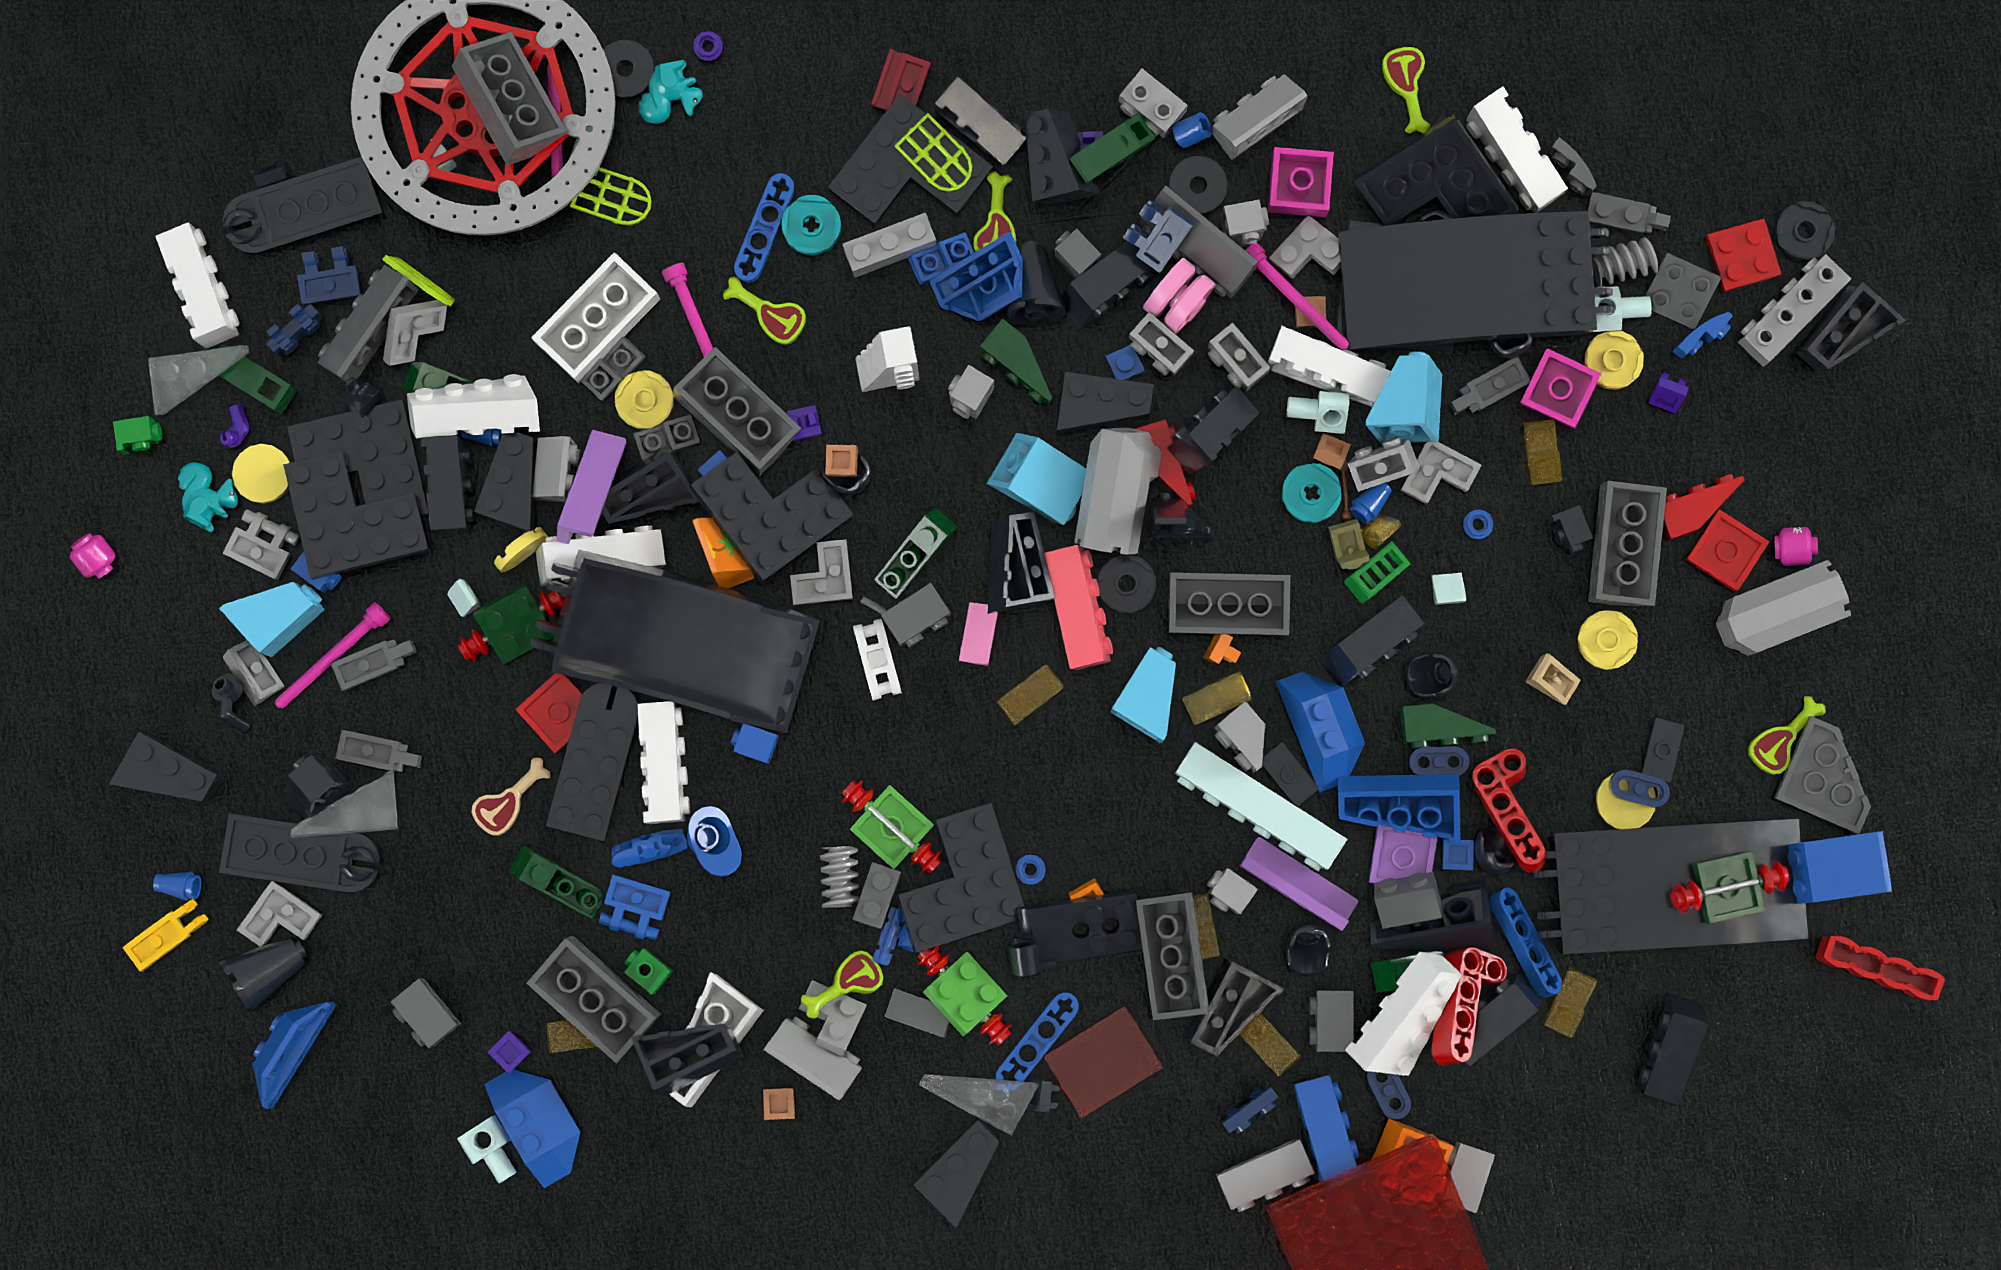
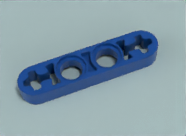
M775 174L768 181L737 256L734 270L736 276L742 282L752 283L760 277L781 227L783 214L793 198L795 191L794 183L786 174ZM782 181H785L786 187L789 190L788 192L782 191L779 197V202H784L783 206L775 201L767 200L769 196L772 199L776 197L777 190L773 186L775 184L780 185ZM768 207L777 209L779 213L778 218L770 223L762 219L764 209ZM756 234H763L767 238V245L763 249L758 250L751 246V239ZM748 250L756 256H762L761 260L755 257L752 262V266L756 271L754 273L749 272L747 276H744L743 269L740 266L747 265L750 260V255L745 254Z
M1504 888L1494 892L1490 898L1492 911L1533 990L1542 998L1559 993L1562 988L1561 977L1541 938H1538V933L1519 896L1511 888ZM1516 923H1518L1523 930L1522 936H1520L1516 931ZM1530 949L1534 951L1537 957L1536 963H1534L1530 958Z
M1065 992L1060 993L1046 1007L998 1068L996 1081L1000 1088L1011 1091L1021 1085L1076 1015L1079 1004L1074 995ZM1070 998L1072 1000L1070 1006L1073 1008V1011L1071 1013L1065 1011L1060 1016V1019L1065 1020L1062 1026H1060L1054 1018L1047 1016V1013L1052 1010L1056 1014L1060 1008L1059 1004H1057L1058 1000L1062 999L1065 1001ZM1043 1021H1050L1055 1026V1033L1050 1038H1043L1038 1034V1026ZM1026 1044L1034 1046L1037 1051L1035 1059L1030 1062L1023 1061L1019 1056L1020 1048ZM1012 1057H1015L1020 1065L1027 1067V1070L1022 1073L1019 1068L1014 1075L1017 1079L1016 1083L1008 1082L1005 1085L1002 1082L1004 1076L1001 1072L1004 1069L1009 1072L1015 1064L1009 1061Z

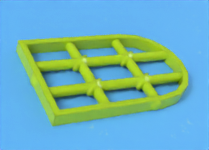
M929 113L914 127L910 128L909 132L894 146L926 178L928 183H931L939 190L947 192L958 190L967 183L971 176V159L964 147L960 146ZM927 118L942 131L936 138L921 125ZM917 128L929 139L928 142L930 144L924 150L910 137ZM944 135L959 149L953 156L940 145L941 142L939 140ZM905 140L918 151L917 154L919 155L914 160L899 147ZM934 145L947 157V162L941 168L928 156V151ZM962 153L968 160V172L958 163L959 160L957 158ZM922 157L936 169L934 170L936 173L931 178L916 164ZM951 164L966 177L960 185H957L946 174L947 171L945 170ZM941 175L952 188L940 187L934 181Z
M599 167L598 171L606 173L604 181L600 182L591 179L589 182L601 188L598 198L583 192L578 195L596 203L593 211L575 205L578 196L572 200L570 205L571 208L612 221L615 224L630 226L640 223L647 217L651 210L652 200L650 192L643 183L633 177H627ZM610 176L630 181L627 191L610 185L611 183H608ZM634 183L645 190L647 197L635 194L632 191ZM609 189L621 193L624 196L622 205L606 201L603 198L605 190ZM629 196L647 202L646 211L641 213L628 208L629 206L626 205ZM600 204L617 209L616 211H619L617 219L597 213ZM624 212L639 216L637 220L621 221Z
M385 255L383 261L437 300L449 306L454 303L455 300L448 293L402 259Z

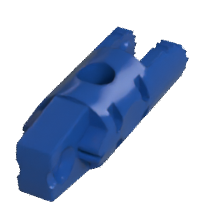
M683 828L658 831L614 845L611 849V856H613L611 857L612 864L616 868H623L624 866L627 867L634 864L639 865L688 848Z

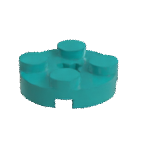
M805 195L798 198L797 201L793 202L785 210L782 217V230L789 246L797 252L805 255H818L833 248L840 236L841 220L835 207L826 198L818 195ZM810 218H815V222L820 224V227L810 233L808 228L803 227V224L809 222Z
M1322 464L1301 465L1293 469L1285 479L1282 487V501L1286 510L1294 518L1302 522L1316 524L1329 518L1337 510L1341 502L1340 482L1336 474ZM1313 486H1316L1318 488L1317 494L1320 496L1319 499L1312 498L1310 501L1307 500L1304 488L1308 487L1311 489Z

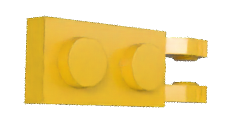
M194 899L181 906L175 912H169L123 947L140 972H143L190 937V933L200 928L209 920L205 914L200 915L186 927L179 920V918L193 911L198 905Z

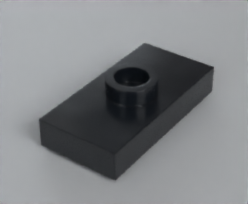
M1654 718L1641 769L1642 774L1658 777L1666 783H1671L1685 725Z
M1283 742L1262 758L1264 769L1296 807L1319 790L1315 782Z

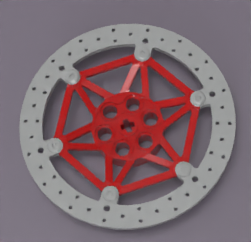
M405 0L384 19L368 41L360 57L352 87L351 113L355 139L361 156L378 185L395 203L419 220L437 228L467 235H496L522 230L538 224L566 207L581 193L598 170L607 152L615 120V91L611 69L597 37L588 24L563 0H456L455 4H450L451 0ZM479 4L507 6L524 11L543 21L545 25L539 32L529 31L468 16L466 8L468 5ZM446 13L448 23L398 74L389 72L388 68L394 56L408 37L430 19ZM562 24L561 29H557L556 26ZM472 28L502 35L512 32L515 38L530 41L521 50L526 58L535 52L530 63L535 74L543 57L546 56L562 107V112H556L567 132L537 153L517 175H514V163L510 165L505 163V175H503L493 160L492 156L501 154L495 144L488 142L490 134L456 73L451 79L410 78L450 35H453L454 60L459 49L463 48V35H465L470 45L478 43ZM562 40L566 42L573 52L583 75L586 90L585 116L574 115L554 50V47ZM379 77L380 81L374 82L375 78ZM411 88L443 89L441 103L436 104ZM382 93L393 95L413 161L406 169H402L395 160L384 135L381 120ZM405 97L414 100L441 116L443 120L442 125L423 153L419 151L405 103ZM455 99H465V104L462 108H451L452 102ZM467 125L473 126L471 135L468 137L460 136L462 127ZM588 127L593 128L591 132H587ZM451 135L458 146L432 158L446 136ZM568 136L579 138L573 154L559 173L537 191L521 197L519 187ZM470 152L483 158L495 181L491 182L437 169V167L461 154ZM430 177L499 194L500 204L490 206L459 204L438 197L422 188L421 185ZM405 181H410L408 186L404 185ZM513 205L517 206L515 211H511Z

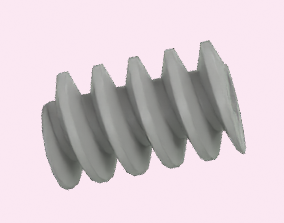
M1641 238L1639 244L1632 240L1628 242L1627 247L1620 243L1616 246V251L1613 247L1608 246L1610 248V255L1595 256L1592 259L1593 275L1598 287H1602V278L1604 277L1611 285L1616 274L1620 281L1623 282L1625 281V272H1629L1632 279L1636 278L1637 269H1640L1642 274L1647 276L1648 266H1651L1655 273L1658 272L1656 253L1647 238Z
M851 846L822 848L828 850V853L821 855L820 859L829 862V865L822 867L821 872L829 874V877L822 879L821 883L830 886V889L822 892V896L830 898V901L822 904V907H854L851 903L859 901L860 896L851 894V891L858 889L859 884L851 882L850 879L859 876V872L850 870V867L857 865L858 860L849 858V855L858 852V848Z

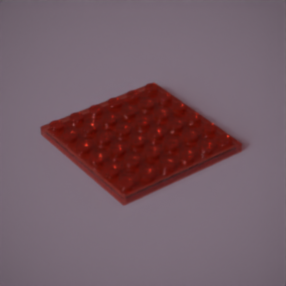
M1434 1133L1266 1206L1268 1215L1292 1270H1489Z

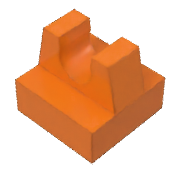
M1215 634L1202 658L1219 664L1222 659L1230 663H1236L1241 652L1229 646L1233 637L1228 634Z

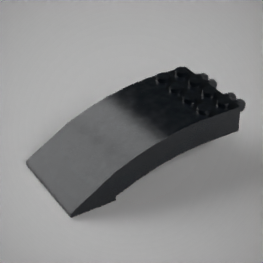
M1588 211L1444 219L1338 232L1346 340L1349 343L1347 350L1404 348L1419 345L1509 338L1586 335L1597 330L1596 316L1614 314L1613 306H1595V297H1609L1613 295V288H1594L1592 257L1610 255V248L1605 246L1591 247L1590 238L1601 239L1609 236L1608 229L1605 228L1590 229Z
M579 549L573 567L553 563L551 571L559 575L570 576L569 584L557 581L547 582L546 588L548 590L565 594L558 623L537 620L535 628L542 632L553 633V641L532 638L530 643L534 648L549 651L546 663L551 672L647 694L730 719V721L787 733L820 622L819 619L698 579Z
M1799 819L1554 834L1556 851L1545 852V860L1556 858L1557 870L1540 869L1534 872V878L1558 877L1560 911L1537 912V919L1551 920L1552 918H1561L1562 930L1542 929V931H1538V938L1562 937L1563 954L1808 939L1806 904H1797V898L1793 892L1794 879L1792 867L1788 861V844L1801 843ZM1752 851L1757 874L1760 865L1766 864L1771 869V865L1775 861L1785 866L1789 873V882L1784 891H1779L1774 886V891L1771 894H1767L1760 887L1765 911L1705 924L1702 907L1695 911L1689 906L1688 912L1682 914L1678 909L1674 908L1671 902V892L1676 884H1681L1684 888H1686L1688 881H1693L1696 884L1692 864ZM1537 853L1532 854L1533 859H1537Z

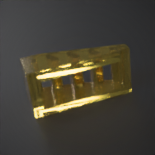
M1378 515L1375 521H1371L1361 529L1363 540L1372 550H1375L1401 527V523L1395 518Z

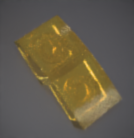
M1549 419L1524 423L1527 459L1532 485L1561 482L1560 452L1557 450L1555 421Z
M1045 664L998 700L997 703L1013 724L1016 725L1065 687L1051 668Z
M1239 671L1184 696L1182 700L1193 724L1196 725L1243 704L1245 701L1251 700L1252 696Z
M1207 893L1193 895L1201 958L1220 956L1209 896Z
M1569 967L1562 981L1561 991L1556 994L1544 1025L1572 1038L1585 1013L1584 1008L1597 984V980Z
M1261 1013L1258 1016L1256 1015L1239 1034L1278 1077L1301 1057Z
M568 1020L545 1023L549 1053L597 1047Z

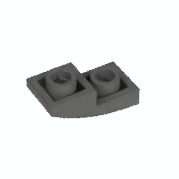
M1559 137L1548 152L1552 156V161L1562 168L1568 167L1571 169L1565 180L1569 182L1568 186L1579 195L1586 194L1589 196L1597 186L1589 168L1576 151Z
M621 337L605 357L599 359L580 381L603 401L618 387L619 383L627 375L636 369L646 356L626 337Z
M691 414L663 422L660 426L636 432L632 435L640 462L667 445L675 453L700 443Z
M894 988L885 1014L886 1018L946 1038L951 1023L930 1000Z

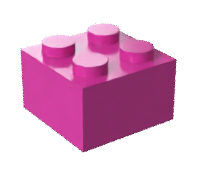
M1274 147L1271 160L1267 213L1326 217L1330 206L1334 152Z
M1546 349L1521 400V404L1576 429L1601 377V373L1550 349Z

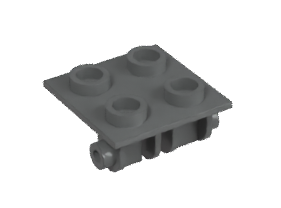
M1667 253L1665 258L1661 260L1658 267L1659 270L1646 294L1651 299V310L1695 330L1721 277Z

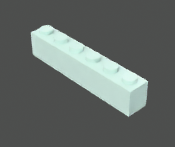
M1196 742L1192 745L1175 772L1179 776L1178 783L1193 791L1194 787L1205 793L1202 797L1216 807L1220 803L1230 809L1228 814L1241 823L1245 819L1255 825L1253 830L1266 839H1269L1270 835L1281 841L1278 845L1281 849L1291 855H1294L1295 852L1306 857L1304 863L1318 872L1321 868L1325 870L1330 868L1347 841L1342 835Z

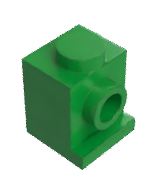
M149 416L113 421L117 451L124 455L130 454V448H132V451H144L150 449L151 444L159 443L158 441L162 440L160 424L156 423V420Z
M642 949L640 953L634 950L624 963L628 966L624 973L651 995L658 991L673 972L672 969L647 949ZM643 964L650 966L651 971L647 976L640 973V967Z

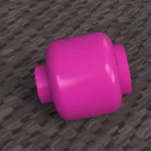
M1807 527L1783 528L1779 536H1775V559H1780L1784 566L1809 565L1812 561V555H1818V538L1811 537V531Z
M88 533L70 546L73 549L70 553V559L83 576L91 577L96 575L98 578H101L113 569L110 563L115 559V553L101 535L92 536Z

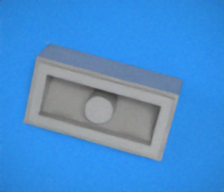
M248 640L228 649L224 654V661L234 676L242 681L243 690L254 706L284 688L283 683L265 655L259 653Z

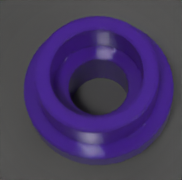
M706 31L700 33L695 38L693 49L701 60L713 61L721 55L723 44L721 38L716 33ZM705 43H712L714 45L711 51L703 50V46Z

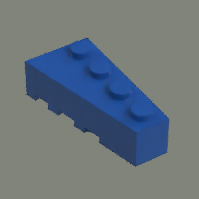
M1459 774L1338 777L1339 819L1378 827V825L1393 827L1394 831L1405 833L1407 830L1422 833L1424 837L1433 839L1441 837L1450 839V842L1460 844Z
M1330 1075L1295 1084L1294 1092L1304 1128L1309 1133L1308 1142L1311 1154L1318 1164L1316 1168L1319 1183L1326 1191L1327 1199L1324 1201L1327 1211L1361 1202L1364 1194L1363 1188L1368 1187L1364 1170H1358L1355 1158L1359 1157L1356 1143L1354 1140L1349 1141L1346 1129H1350V1123L1346 1111L1340 1112L1337 1101L1342 1100L1338 1083H1332Z

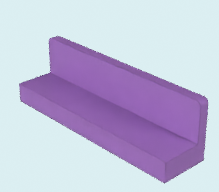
M592 430L557 525L558 542L569 544L573 533L588 537L593 536L626 445L625 438Z
M1261 837L1255 840L1239 867L1339 931H1343L1349 922L1347 919L1358 904L1356 898Z

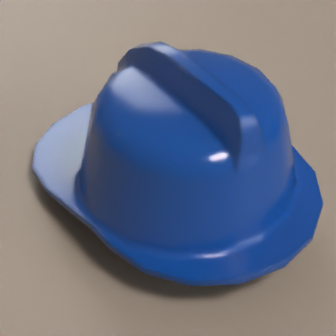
M712 806L702 807L694 812L689 820L687 842L690 849L696 854L702 867L709 873L717 876L730 875L739 867L742 853L727 815L720 809Z

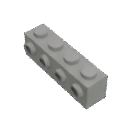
M1826 254L1819 260L1813 257L1802 268V271L1805 272L1799 281L1793 278L1781 290L1785 295L1778 302L1773 298L1761 310L1764 316L1758 322L1752 319L1741 330L1744 336L1738 343L1763 367L1851 280Z

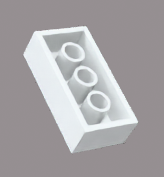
M613 253L531 338L579 384L580 380L599 359L605 357L620 338L624 337L660 300V297L616 253Z

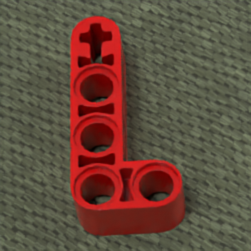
M1508 749L1475 767L1472 777L1473 787L1519 866L1527 872H1536L1545 863V848L1509 789V786L1523 779L1526 773V759L1521 751ZM1509 761H1516L1520 764V768L1510 771L1504 765ZM1483 775H1490L1494 778V781L1489 785H1483L1478 779ZM1498 800H1505L1509 803V806L1505 810H1498L1493 804ZM1513 825H1520L1524 828V832L1521 835H1512L1508 829ZM1525 843H1527V847L1532 854L1537 853V859L1533 860L1531 857H1526Z
M1470 947L1452 951L1444 957L1462 976L1434 1026L1432 1056L1440 1065L1465 1062L1471 1057L1480 987L1500 983L1507 974L1505 963L1501 958L1476 948Z

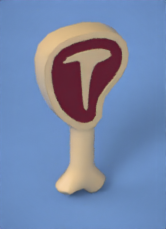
M533 758L529 771L514 786L506 789L503 793L499 795H485L474 802L472 806L473 818L483 830L493 836H500L511 828L520 811L522 794L536 780L541 778L549 779L551 777L550 771L543 767V760L541 758Z

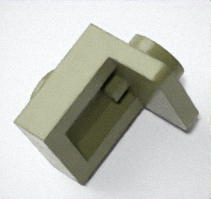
M1357 519L1328 527L1335 558L1342 569H1356L1361 567L1363 563L1370 561L1369 554L1365 550Z

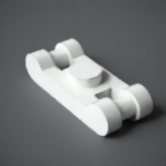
M882 619L874 620V624L863 627L862 624L853 626L873 700L881 699V695L893 693V695L902 693ZM877 635L879 643L867 646L866 638ZM887 673L889 681L878 684L876 675Z

